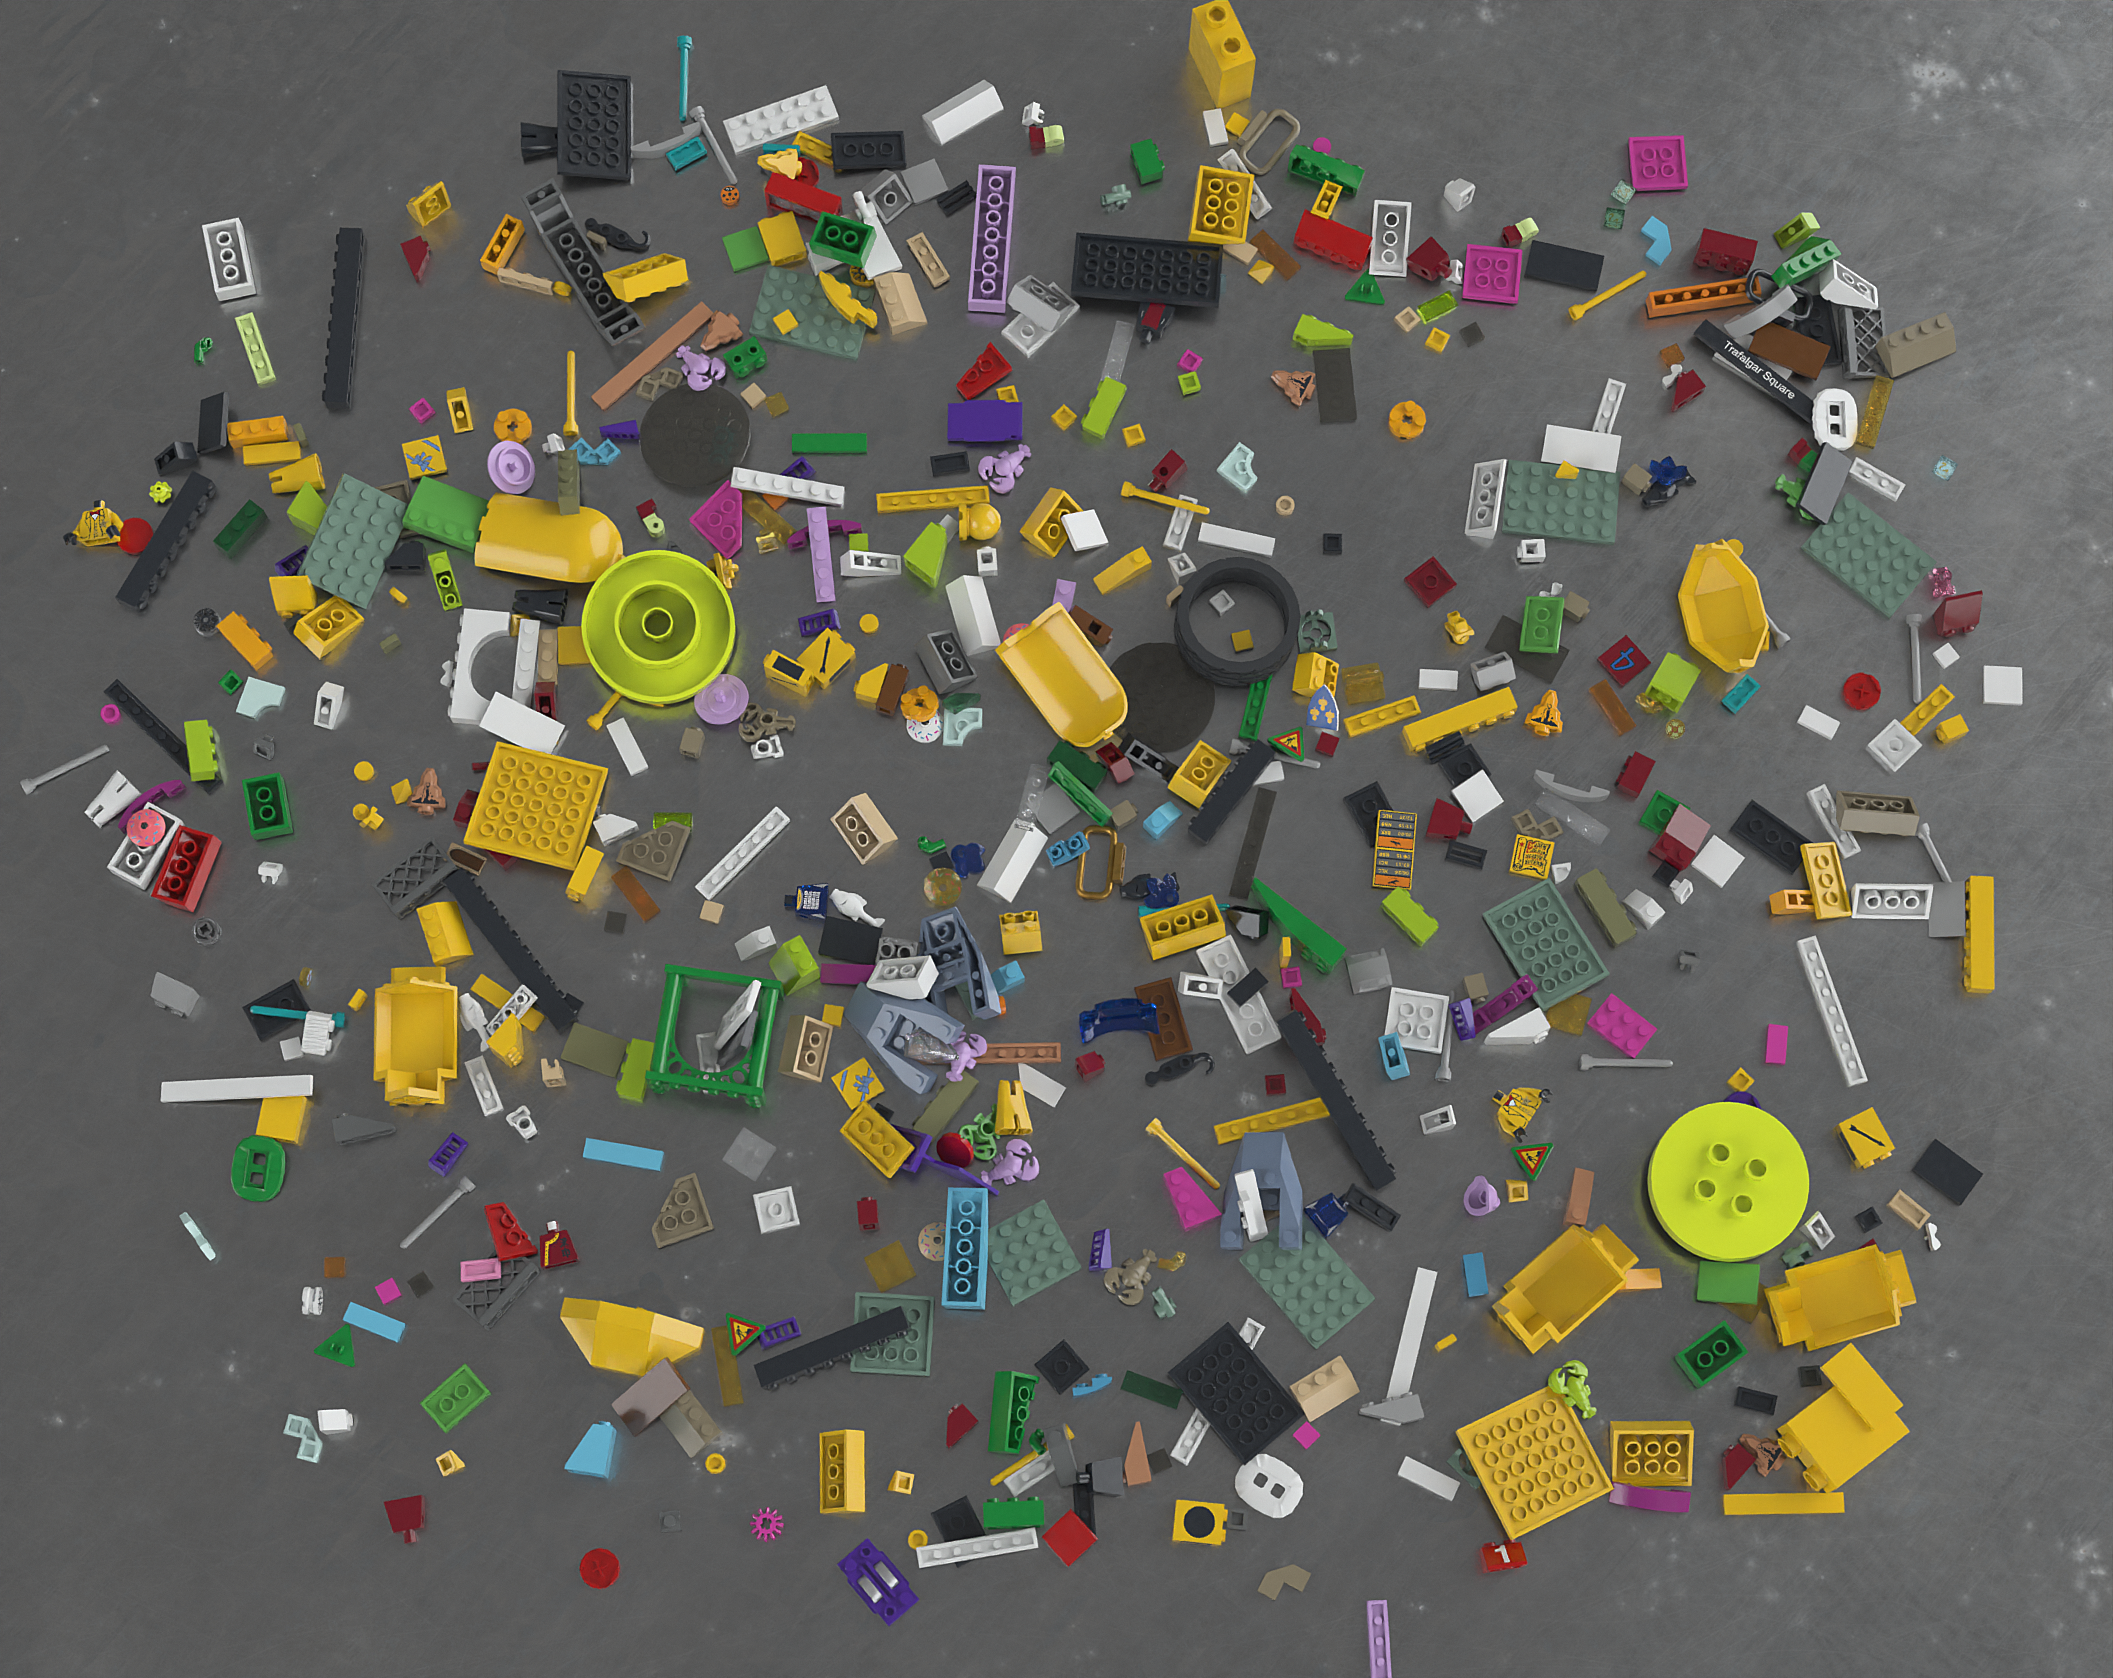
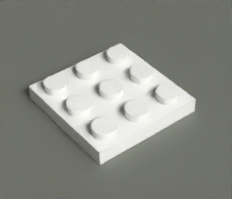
M1392 987L1384 1036L1397 1032L1403 1048L1441 1054L1449 996Z

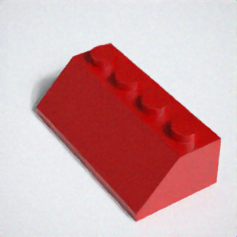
M1306 209L1303 212L1294 237V243L1297 246L1311 249L1318 255L1330 257L1334 262L1347 264L1349 268L1354 270H1362L1370 253L1373 237L1333 220L1320 217Z
M179 825L151 897L193 913L222 842L212 834Z

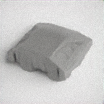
M881 937L875 965L878 964L879 960L916 957L919 942L894 937Z
M1384 948L1345 957L1353 995L1392 986L1391 972Z

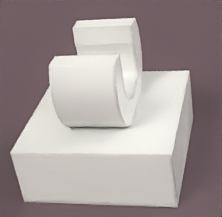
M1033 102L1024 107L1023 125L1030 126L1033 123L1035 125L1043 123V120L1038 118V116L1044 114V111L1039 109L1040 104Z
M1451 260L1449 268L1452 269V273L1446 280H1452L1455 284H1463L1465 266L1458 260Z
M554 433L548 435V443L542 445L543 452H547L548 455L555 454L558 456V451L565 450L562 438Z
M264 861L258 870V874L262 875V882L267 880V876H271L272 884H275L282 872L283 864Z
M1684 879L1682 883L1673 880L1670 884L1676 902L1681 905L1693 892L1692 883L1687 879Z

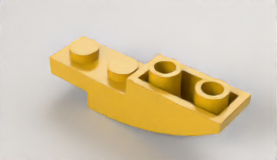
M820 271L819 280L821 286L837 311L853 324L859 319L874 329L878 323L876 313L870 308L862 307L858 300L852 298L851 289L847 284L839 283L830 273L825 274Z

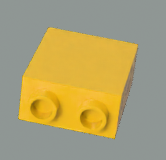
M1214 0L1193 8L1189 50L1216 108L1222 109L1250 98L1256 58L1229 0Z
M1835 1385L1777 1428L1778 1432L1782 1435L1778 1439V1443L1784 1453L1792 1459L1798 1456L1807 1468L1803 1475L1808 1484L1816 1491L1823 1488L1826 1493L1840 1487L1910 1432L1896 1413L1872 1431Z

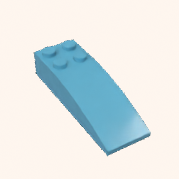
M948 1187L942 1306L946 1309L985 1310L988 1259V1189Z

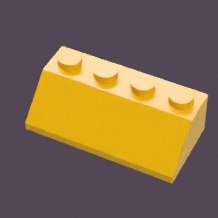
M666 253L603 273V277L616 298L624 300V302H633L635 298L648 297L653 292H662L667 287H677L682 285V282L688 281L685 259Z
M1212 894L1139 918L1153 960L1226 937L1225 924Z
M846 1429L820 1433L821 1514L865 1512L864 1431Z

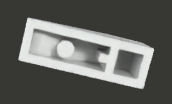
M849 550L840 557L841 575L864 577L900 575L902 573L900 555Z

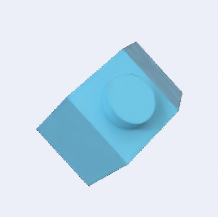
M1169 800L1157 808L1143 822V828L1157 841L1183 813Z
M1016 960L991 974L998 995L1025 982V977Z
M1395 1032L1378 1037L1386 1072L1391 1080L1409 1076L1407 1059L1398 1033Z

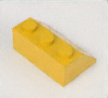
M1050 487L1019 532L1031 544L1050 556L1055 557L1069 538L1061 517L1063 515L1083 512V510L1064 490Z
M457 901L435 902L417 908L436 967L474 955Z
M513 1013L486 1041L493 1054L510 1068L517 1066L522 1061V1055L524 1054L523 1028Z

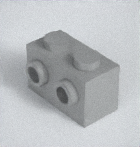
M1505 651L1470 664L1474 683L1480 691L1489 690L1496 685L1505 684L1510 680L1516 679L1512 659Z

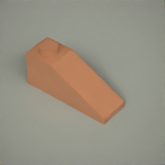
M1575 1167L1563 1225L1572 1226L1574 1224L1579 1228L1585 1226L1595 1172Z
M1140 1421L1135 1423L1124 1464V1471H1122L1123 1483L1127 1482L1128 1487L1151 1483L1152 1481Z

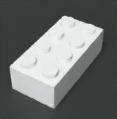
M234 218L202 225L214 289L219 301L256 294L244 230L240 219Z
M147 802L144 809L154 810L162 816L166 826L164 836L155 845L143 847L133 843L127 834L107 866L113 874L144 891L166 858L179 825L185 826L181 819ZM144 823L141 828L146 829L148 824Z

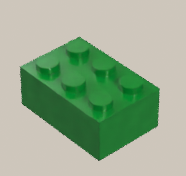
M822 211L809 245L814 254L864 268L877 234L874 226Z
M278 772L242 780L252 837L255 840L293 833L285 782L281 773Z
M1724 1320L1674 1356V1358L1695 1387L1699 1389L1749 1352Z
M1027 1497V1501H1019V1498H1007V1502H999V1498L987 1499V1502H983L984 1530L1044 1528V1502L1039 1500V1497Z

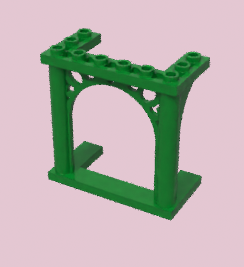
M665 964L666 981L650 1070H646L645 1074L649 1088L653 1089L652 1092L664 1094V1091L669 1092L670 1088L679 1090L680 1087L688 1088V1091L691 1092L705 1090L711 1095L724 1093L730 1098L744 1096L746 1104H749V1107L752 1108L766 1106L767 1098L763 1089V1080L777 1000L784 1001L785 996L782 981ZM689 979L746 988L755 980L761 982L757 1010L758 1016L755 1022L750 1049L737 1065L721 1072L698 1070L684 1061L677 1050L675 1026L682 987H688ZM670 1052H673L675 1054V1058H671L667 1061V1058H670ZM680 1062L682 1064L681 1069L677 1073L669 1072V1067L673 1063ZM744 1064H749L747 1068L750 1069L749 1073L742 1068ZM685 1070L691 1071L690 1076L688 1074L681 1076ZM735 1071H740L744 1075L743 1083L734 1081L733 1073ZM704 1075L709 1076L708 1079H704L703 1077ZM723 1076H728L731 1083H729L727 1080H724L723 1082L721 1081V1078Z

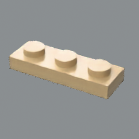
M923 232L906 240L907 245L934 288L950 280L948 272Z
M499 268L497 276L500 282L553 295V282L548 278L533 277L532 274L523 272V274L518 273L511 268Z
M558 629L539 630L538 682L555 681V686H558Z

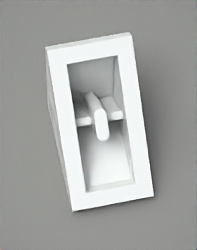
M1185 552L1168 558V563L1177 585L1186 583L1197 571Z
M1452 1105L1420 1116L1424 1135L1451 1130L1456 1125Z
M1818 1211L1799 1228L1820 1250L1835 1237Z

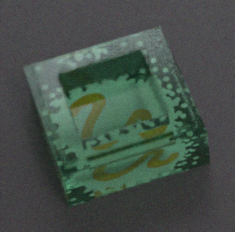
M1621 179L1611 195L1624 205H1627L1637 189Z
M1607 207L1604 227L1622 229L1625 210Z

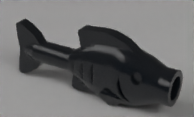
M1684 468L1681 477L1674 482H1667L1665 478L1655 481L1647 494L1642 498V502L1647 508L1667 503L1672 496L1679 493L1678 487L1685 483L1693 485L1697 481Z
M1173 872L1168 879L1160 881L1151 880L1150 873L1140 874L1126 884L1119 886L1121 897L1143 899L1149 895H1157V889L1170 887L1176 891L1180 890L1176 872Z

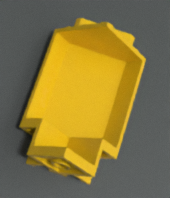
M446 967L392 968L391 983L383 984V987L375 989L373 1081L385 1082V1101H389V1106H397L402 1103L408 1105H425V1103L444 1104L445 1081L457 1078V987L450 986V983L446 982Z
M1604 1223L1598 1226L1592 1233L1589 1230L1586 1231L1582 1226L1579 1228L1573 1224L1503 1286L1507 1293L1493 1304L1492 1308L1497 1312V1317L1505 1322L1515 1336L1522 1340L1534 1354L1550 1339L1557 1343L1560 1342L1629 1281L1624 1274L1639 1259Z
M1876 1244L1786 1270V1283L1764 1289L1765 1296L1770 1305L1769 1309L1772 1320L1777 1329L1779 1343L1782 1342L1783 1346L1804 1341L1808 1351L1900 1325L1899 1317L1902 1316L1900 1308L1917 1303L1901 1249L1884 1254L1883 1251L1879 1252Z

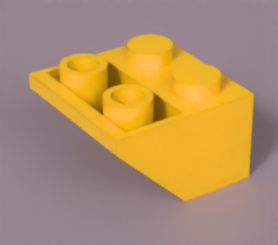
M1316 652L1297 654L1292 690L1303 696L1313 697L1315 692L1325 684L1334 697L1339 664Z
M1037 911L999 915L1004 955L1042 951Z

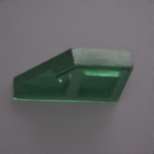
M955 693L942 700V706L956 715L980 701L981 695L979 693Z

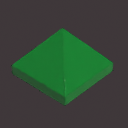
M232 669L218 682L229 695L243 683Z

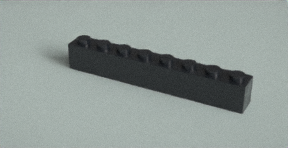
M192 470L115 596L120 604L137 613L146 607L148 597L151 593L155 592L160 577L166 574L167 566L170 561L175 559L179 546L185 543L188 531L194 528L199 513H203L207 500L214 495L216 486L211 479Z
M899 1306L754 1365L761 1387L771 1391L779 1388V1384L783 1382L792 1383L798 1380L797 1377L803 1374L805 1376L812 1375L820 1367L824 1369L835 1365V1361L840 1359L842 1361L853 1358L855 1353L860 1352V1354L869 1352L872 1350L871 1347L875 1345L884 1346L890 1343V1339L895 1337L897 1339L904 1338L909 1335L908 1332L912 1331L904 1308Z

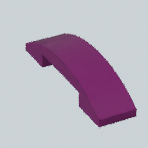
M827 520L828 533L842 530L844 537L849 536V534L862 533L861 523L850 520ZM809 526L797 531L787 540L789 550L807 546L806 538H810Z
M179 779L161 783L147 790L127 808L118 824V828L125 834L131 816L143 810L147 802L153 804L164 794H167L171 799L186 788Z
M1528 974L1517 980L1511 987L1486 1005L1473 1012L1475 1035L1508 1014L1539 990Z
M1611 1481L1614 1489L1610 1491L1609 1502L1651 1510L1689 1512L1691 1492L1662 1490Z

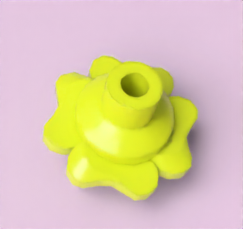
M158 481L154 486L150 487L151 492L149 495L154 499V502L160 501L164 503L166 499L171 498L172 488L168 486L167 482L161 483Z

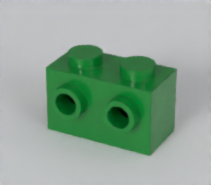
M1151 138L1130 144V154L1141 184L1163 178L1165 166L1163 161L1158 158L1159 150L1157 144H1153Z
M755 336L723 354L724 362L735 379L746 376L750 370L763 366L767 361L766 352Z

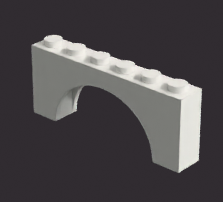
M464 608V614L460 615L462 630L457 636V643L460 645L459 651L456 650L455 652L457 669H453L455 684L450 690V698H453L452 705L448 707V716H450L453 723L480 724L491 701L481 697L473 688L471 681L472 663L477 652L484 644L497 637L510 636V612Z

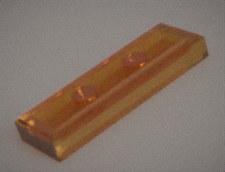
M1263 229L1249 241V244L1258 248V252L1287 281L1301 269V266Z
M1606 679L1589 688L1590 693L1619 736L1636 728L1637 725Z
M627 866L611 876V879L645 923L661 912Z

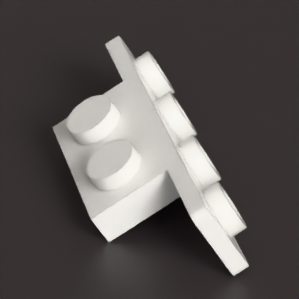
M1253 1169L1236 1173L1234 1176L1240 1198L1237 1204L1239 1211L1243 1212L1244 1217H1241L1243 1228L1247 1229L1250 1242L1263 1239L1268 1235L1255 1173Z

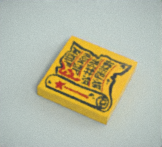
M1517 834L1509 872L1546 880L1555 842Z

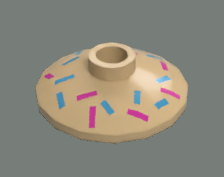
M942 1222L931 1223L921 1231L918 1237V1246L921 1253L932 1261L944 1260L946 1224ZM939 1237L941 1243L935 1244L934 1239Z

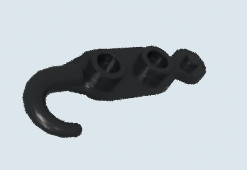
M588 218L585 221V228L588 231H596L598 235L606 238L607 242L617 247L644 250L650 244V236L646 231H642L645 241L639 244L627 232L607 223L598 224L594 218Z
M1205 1052L1184 1054L1163 1063L1159 1071L1148 1072L1145 1075V1082L1149 1085H1155L1161 1078L1171 1080L1189 1072L1203 1059L1208 1060L1210 1063V1067L1206 1071V1074H1209L1215 1068V1060L1210 1054Z

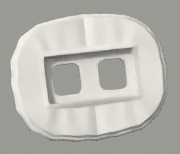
M1835 388L1825 389L1819 392L1813 401L1812 421L1813 430L1815 431L1814 438L1818 440L1820 446L1823 442H1827L1838 451H1844L1850 448L1856 440L1858 426L1857 407L1854 398L1847 391ZM1830 405H1837L1839 407L1838 416L1830 415ZM1830 424L1839 425V435L1830 433Z
M1267 1454L1256 1455L1245 1466L1242 1465L1236 1475L1235 1488L1238 1495L1254 1509L1273 1518H1282L1290 1514L1298 1505L1303 1495V1482L1299 1474L1284 1462ZM1258 1473L1268 1477V1481L1263 1488L1253 1483ZM1276 1483L1285 1488L1283 1495L1279 1499L1270 1493Z

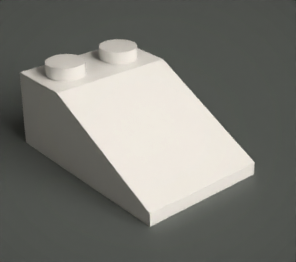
M1833 259L1819 274L1820 294L1824 299L1838 304L1870 309L1878 308L1877 288Z
M930 955L879 960L866 985L868 988L905 999H923L927 997L939 973Z
M1538 1007L1489 1033L1484 1043L1485 1045L1530 1044L1532 1042L1537 1044L1546 1039L1545 1037L1548 1035L1551 1027Z

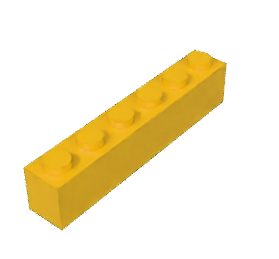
M1507 687L1403 727L1402 733L1410 751L1416 750L1420 752L1425 750V747L1457 731H1460L1461 734L1468 730L1473 732L1483 724L1488 726L1496 723L1499 718H1510L1515 715L1518 706L1510 688Z
M1971 875L1965 881L1966 937L1964 938V949H1966L1967 956L1964 957V967L1967 968V975L1964 976V986H1967V992L1991 993L1994 990V877Z

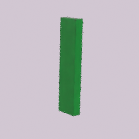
M867 433L792 434V453H867Z
M1273 674L1266 680L1251 684L1238 735L1239 739L1256 742Z
M1059 761L1055 763L1047 776L1101 827L1106 825L1113 812Z

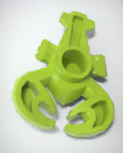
M1568 1361L1563 1365V1368L1571 1367L1572 1370L1568 1369L1566 1372L1572 1376L1567 1380L1566 1386H1564L1565 1374L1561 1373L1560 1378L1558 1377L1559 1372L1562 1370L1561 1367L1549 1374L1548 1385L1553 1392L1566 1394L1567 1397L1563 1398V1401L1569 1407L1576 1404L1583 1411L1582 1417L1590 1419L1596 1414L1597 1409L1590 1407L1588 1398L1591 1395L1590 1388L1587 1384L1584 1385L1585 1378L1588 1376V1369L1580 1361Z

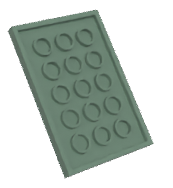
M768 265L749 335L857 360L867 324L859 319L853 324L841 315L827 298L819 277ZM847 284L851 289L852 298L858 300L862 307L871 309L876 293L875 290ZM789 309L797 321L798 327L782 335L773 318Z
M1517 460L1508 461L1502 533L1614 545L1620 472L1611 473L1576 467L1579 469L1576 479L1557 478L1555 474L1561 465Z
M343 473L296 576L308 575L314 586L366 609L385 568V561L390 557L403 528L402 521L409 505Z
M1849 492L1832 510L1827 524H1820L1801 547L1802 550L1889 618L1937 563V561Z
M1550 878L1483 913L1485 921L1520 977L1522 978L1528 974L1539 989L1532 996L1542 1012L1608 977L1610 974Z
M1303 1213L1302 1250H1282L1279 1247L1278 1225L1239 1258L1242 1265L1315 1350L1376 1299Z

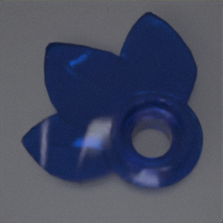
M1670 456L1664 458L1660 463L1655 460L1650 462L1651 472L1657 476L1658 482L1662 485H1672L1675 480L1682 479L1687 473V466H1676Z
M970 843L966 846L960 844L953 847L951 858L955 862L956 873L965 879L969 871H984L985 864L980 856L986 849L978 843ZM958 851H962L964 856L960 857Z
M1168 873L1162 880L1158 878L1147 879V885L1151 894L1143 900L1144 903L1155 909L1162 906L1168 908L1176 906L1179 902V894L1176 891L1177 883L1175 879ZM1168 894H1171L1173 896V900L1171 902L1167 900Z

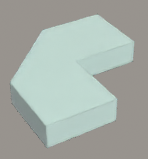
M187 1212L181 1214L180 1218L183 1224L195 1238L200 1249L209 1260L215 1258L214 1250Z
M289 1414L283 1433L302 1438L297 1458L317 1463L323 1443L308 1418Z

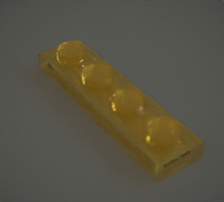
M1878 375L1875 376L1855 444L1874 449L1894 380Z
M737 488L742 493V508L786 545L787 540L797 530L753 491Z
M727 1325L711 1328L724 1407L744 1404L737 1358L731 1354Z

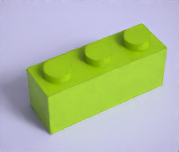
M1107 376L1104 381L1101 380L1097 387L1099 392L1096 398L1092 397L1089 403L1091 409L1088 414H1084L1081 420L1083 431L1101 439L1104 438L1127 390L1126 385Z
M207 720L184 722L191 781L215 779L218 765L217 760H213L212 756L216 754L215 744L210 742V738H213L212 726H208Z
M1398 886L1381 902L1380 906L1421 947L1437 932L1439 928L1437 926L1438 922L1435 918L1428 916L1424 912L1421 904L1415 903L1410 898L1411 895L1407 890L1401 889Z
M632 1038L631 1043L628 1042L626 1054H628L627 1061H623L621 1073H623L622 1080H618L616 1091L620 1098L643 1102L647 1087L645 1074L646 1070H650L654 1048L653 1042Z

